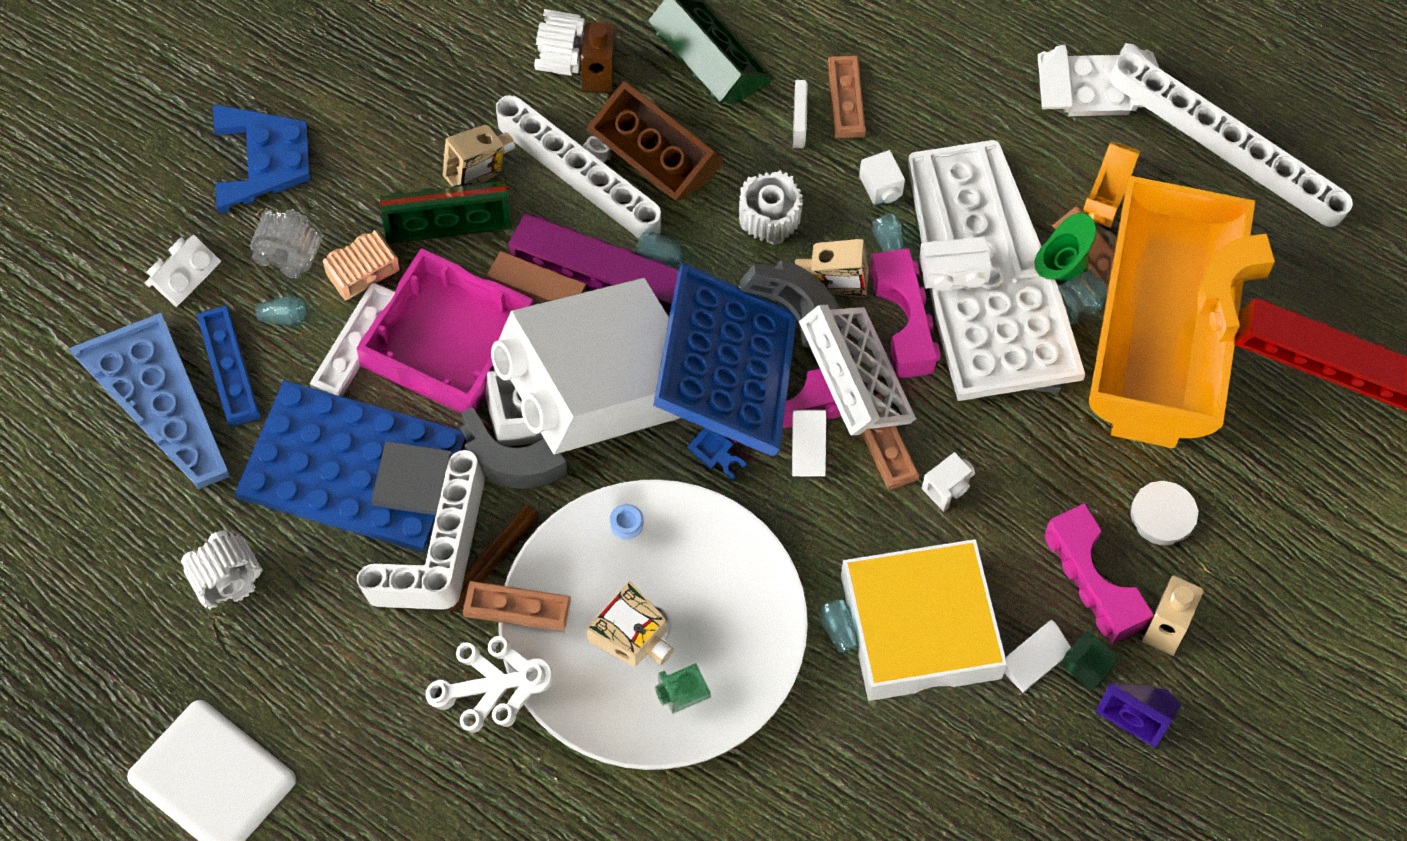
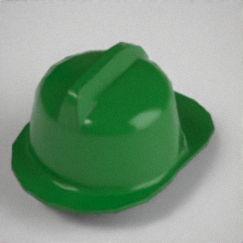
M1084 213L1073 214L1057 227L1048 241L1037 252L1034 264L1039 276L1045 279H1059L1061 282L1077 278L1085 271L1089 262L1088 251L1095 241L1097 232L1096 224L1091 216Z

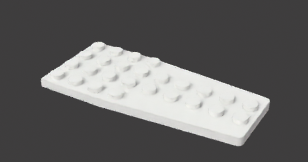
M990 140L911 153L908 159V169L921 242L985 236L991 261L989 282H984L979 287L972 288L965 284L955 285L944 291L930 288L935 320L957 400L962 401L1084 380L1085 371L1055 279H1045L1039 276L1035 270L1034 261L1037 252L1042 246L999 142Z

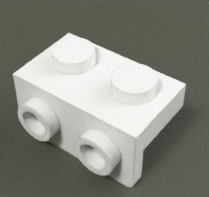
M194 234L186 241L182 237L179 238L168 249L172 255L165 262L159 259L147 271L150 277L145 281V284L148 287L153 285L175 307L221 262Z

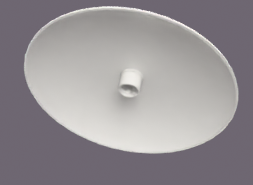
M638 480L603 487L568 503L537 528L514 560L504 586L571 596L566 631L560 632L499 622L498 631L499 636L507 639L511 643L512 648L526 660L538 658L546 661L551 666L553 681L550 687L541 693H532L523 704L535 720L551 735L581 754L604 763L624 768L660 770L686 767L710 760L740 745L759 731L776 713L795 683L804 656L808 626L805 596L797 570L779 539L752 512L737 502L701 486L668 480ZM623 504L634 505L643 514V530L637 537L630 540L616 537L610 529V515L612 511ZM629 581L639 589L667 621V632L661 639L673 647L674 650L669 659L662 665L649 655H646L636 667L631 666L588 641L587 627ZM500 643L501 651L504 648V643ZM503 659L507 674L519 672ZM538 670L532 673L531 681L538 677Z

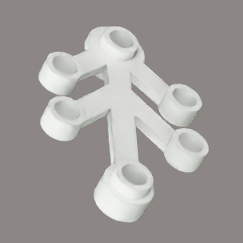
M496 636L488 644L489 653L498 659H505L519 671L504 674L484 658L475 645L465 642L457 648V659L466 665H472L486 678L450 684L444 680H436L428 686L426 699L430 705L437 709L446 710L454 705L457 698L486 693L473 710H466L460 717L461 727L475 733L482 729L484 719L506 690L518 687L507 704L497 705L492 712V718L495 723L508 727L515 722L517 712L532 693L538 694L550 687L553 681L551 666L546 661L538 658L526 660L512 648L511 643L507 639ZM500 643H504L503 650L500 653H497V645H499ZM468 649H472L471 656L465 659V652ZM538 670V677L531 681L532 673ZM442 688L441 696L435 699L437 690ZM504 710H508L507 718L501 721V713ZM475 716L476 721L474 725L469 727V719Z

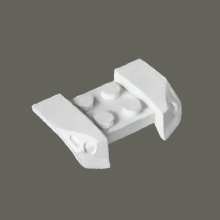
M1125 43L1120 51V55L1125 52H1134L1159 68L1152 51L1147 49L1141 50L1136 45ZM1066 44L1057 46L1049 52L1044 51L1038 54L1042 109H1064V112H1068V116L1129 115L1130 111H1136L1138 107L1144 106L1117 89L1110 80V74L1120 55L1068 56ZM1122 68L1125 73L1132 74L1130 70ZM1147 85L1151 90L1158 91L1154 86Z

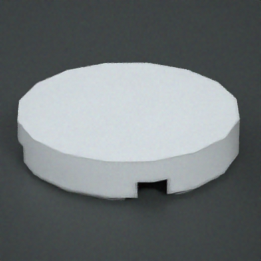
M1158 481L1149 483L1139 490L1132 502L1130 516L1132 523L1134 521L1138 533L1143 538L1154 544L1168 546L1174 545L1175 542L1183 541L1190 536L1197 524L1198 508L1195 499L1185 488L1176 483Z

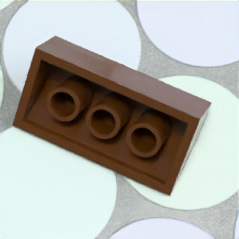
M625 81L621 83L586 128V130L676 202L706 185L724 162L716 152Z

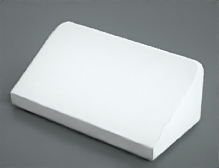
M1051 619L1005 657L1007 666L1004 674L1024 693L1066 658L1073 649L1057 624Z

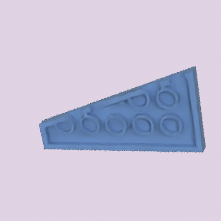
M162 313L69 348L71 354L198 489L230 477Z

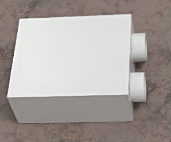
M645 278L512 310L499 340L494 342L492 346L491 357L496 373L503 380L511 379L522 399V415L527 427L533 433H542L554 455L681 418L653 406L669 317Z

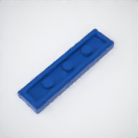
M228 305L197 313V319L229 427L260 419L261 416Z

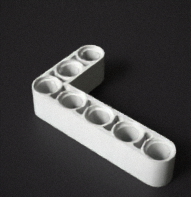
M458 451L449 459L425 565L369 564L359 571L357 583L371 605L376 607L443 610L453 607L458 602L485 483V475L475 454L471 451Z

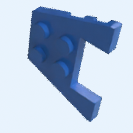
M213 105V121L216 135L247 134L248 180L215 183L218 213L230 211L229 207L241 202L248 204L256 201L255 197L272 191L274 194L311 180L308 126L306 121Z

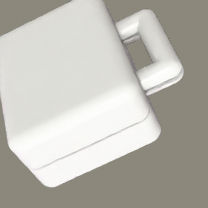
M204 700L192 702L130 768L127 775L129 783L198 841H245L296 783V776L291 769Z

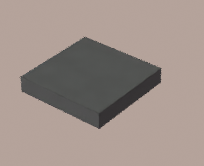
M385 441L371 499L372 506L436 515L451 451Z

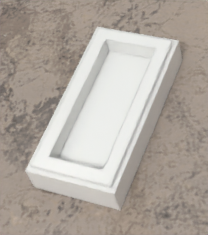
M806 80L795 81L793 148H804L806 142L808 82Z
M793 409L792 476H825L826 410Z

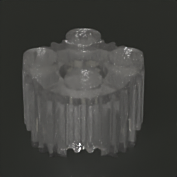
M265 209L250 243L251 251H254L251 259L262 266L273 265L275 268L278 267L288 277L299 278L301 271H309L324 233L320 232L319 229L314 231L315 228L310 227V224H308L309 219L307 216L301 215L300 212L296 213L291 209L286 210L285 214H279L278 212L274 214L273 210Z

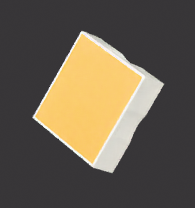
M976 539L843 560L841 580L850 620L858 637V657L868 701L914 694L931 687H956L1002 679L1007 662Z

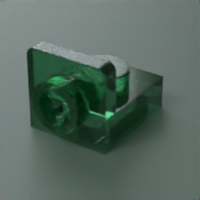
M696 663L669 675L666 674L665 670L658 673V685L655 686L656 694L662 705L668 704L672 714L711 698V692Z

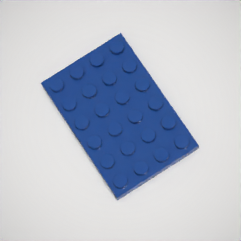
M683 263L677 273L653 406L774 457L780 450L796 317L789 309L758 295L742 292L740 287Z
M283 380L235 491L237 499L424 553L433 531L436 515L372 506L371 499L385 441L451 451V456L458 451H463L467 442L461 430Z

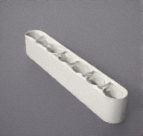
M508 95L499 99L496 104L498 127L502 133H509L517 145L637 238L650 241L659 236L661 232V210L654 201L520 98ZM646 219L652 220L651 222H643Z

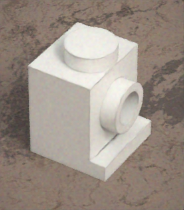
M954 452L925 474L922 490L944 512L949 508L952 497L957 499L969 489V481L975 475V470L966 459H961Z

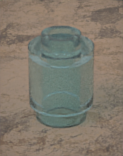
M643 232L638 240L635 254L649 260L657 259L666 266L673 268L674 266L679 267L681 264L684 249L680 248V241L655 232L650 234Z

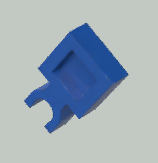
M704 428L687 446V449L711 471L717 464L721 465L724 474L731 481L736 477L728 470L730 464L738 463L743 469L747 466L741 458L731 456L728 453L733 447V444L728 439L707 428Z

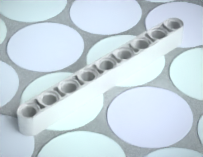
M1125 52L1118 57L1110 74V80L1117 89L1322 225L1327 227L1337 226L1351 210L1353 205L1352 198L1346 191L1134 52ZM1122 68L1130 70L1132 74L1125 73ZM1147 85L1154 86L1158 91L1151 90ZM1173 102L1181 104L1183 108L1175 106ZM1199 119L1205 120L1209 125L1202 124ZM1225 136L1231 137L1235 142L1228 141ZM1251 153L1257 154L1260 159L1254 158ZM1277 170L1284 172L1287 177L1281 176ZM1303 187L1310 189L1313 194L1307 193ZM1329 205L1335 206L1339 212L1331 209Z

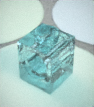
M1090 269L1058 287L1071 325L1103 309L1108 293L1105 283L1100 278H1096Z

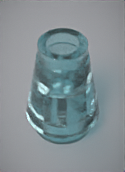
M895 214L881 216L872 222L873 229L871 232L883 252L905 249L902 224L900 220H897Z
M290 295L257 303L256 318L259 322L296 327L298 323H304L306 319L304 299Z
M838 600L819 608L821 614L819 620L835 647H837L838 652H846L857 647L850 606H846L844 600Z

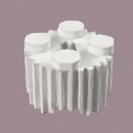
M544 9L543 16L546 23L540 22L536 45H538V52H540L541 58H535V70L570 76L572 73L579 74L581 56H579L580 48L578 46L583 44L585 19L577 14Z
M779 170L778 172H772L771 175L765 173V176L758 174V178L756 176L748 177L747 182L744 181L743 187H741L739 220L741 228L744 231H748V235L753 234L755 239L758 237L760 241L766 239L767 242L775 245L782 243L785 237H789V233L793 234L794 230H797L798 224H800L803 200L802 194H800L801 190L797 189V184H794L793 176L788 177V173L782 174L781 170Z
M225 530L213 533L208 539L209 543H205L198 550L190 551L183 556L181 560L184 566L183 571L202 606L209 609L218 607V603L221 601L225 602L229 598L237 602L242 601L244 597H248L249 593L254 592L255 585L253 583L256 582L255 579L263 571L246 540L242 536L239 537V535L234 536L232 534L229 536Z

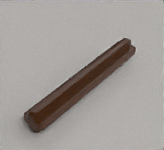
M529 505L523 506L465 571L460 598L453 607L449 608L450 610L455 612L465 603L469 582L482 583L539 518L538 512Z

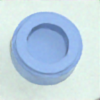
M623 504L612 511L610 515V529L616 537L630 540L637 537L643 530V514L636 506Z

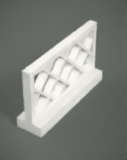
M818 305L799 321L851 436L860 435L866 429L911 424L916 420L865 307L830 310L828 305ZM852 318H857L862 331L851 323ZM848 333L859 340L858 345L846 338ZM865 346L872 350L875 359L864 351ZM861 361L872 369L871 373H868L859 366ZM878 374L885 378L888 387L877 379ZM874 389L885 397L884 402L873 395ZM891 402L898 406L901 415L890 408Z

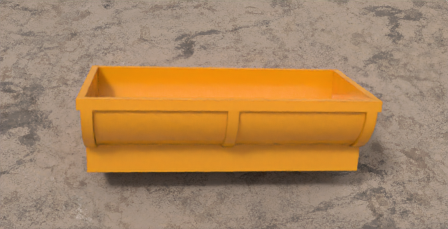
M1128 176L1089 397V405L1094 413L1107 422L1112 423L1111 436L1175 449L1179 438L1203 437L1222 428L1235 337L1230 342H1219L1217 331H1213L1210 325V314L1199 316L1197 298L1207 268L1218 251L1237 239L1251 235L1255 200ZM1244 281L1231 288L1237 317L1240 311Z

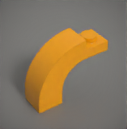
M1115 141L1110 142L1092 191L1087 197L1083 208V213L1091 216L1095 223L1109 228L1112 227L1125 195L1128 176L1133 174L1141 152L1140 150Z
M1267 234L1247 236L1229 243L1218 251L1207 268L1198 292L1199 316L1210 314L1211 328L1213 331H1217L1220 343L1233 341L1240 327L1231 295V288L1243 281L1268 278L1275 263Z

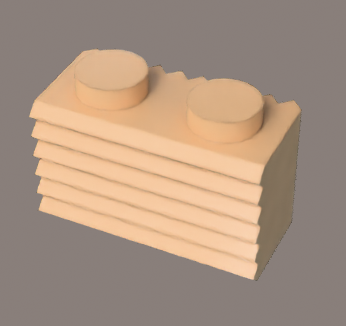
M374 230L373 233L360 235L351 245H347L345 249L338 248L333 250L323 260L328 278L345 301L366 290L371 282L378 283L400 270L397 256L378 230Z

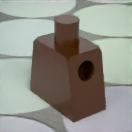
M596 22L584 25L581 54L582 92L612 94L617 48L616 29L613 24ZM599 63L603 65L604 69L596 72L593 69V64Z

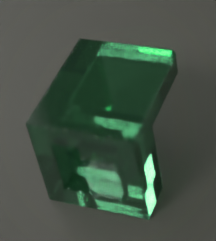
M1087 631L1066 652L1061 666L1088 690L1093 691L1114 669L1119 657L1092 633Z

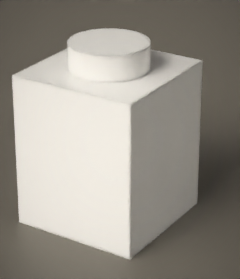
M890 150L861 160L859 177L874 206L883 202H894L902 196L905 178Z

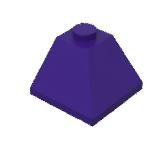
M1110 683L1095 712L1156 748L1182 704L1176 701L1173 694L1164 689H1156L1149 685Z

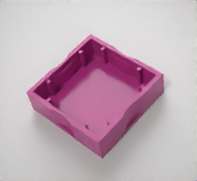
M421 248L398 283L393 298L379 312L357 346L356 350L360 366L459 413L471 407L477 413L486 399L487 374L490 371H495L491 357L494 342L499 340L511 311L533 306L534 301L532 298L497 282L474 276L461 266Z

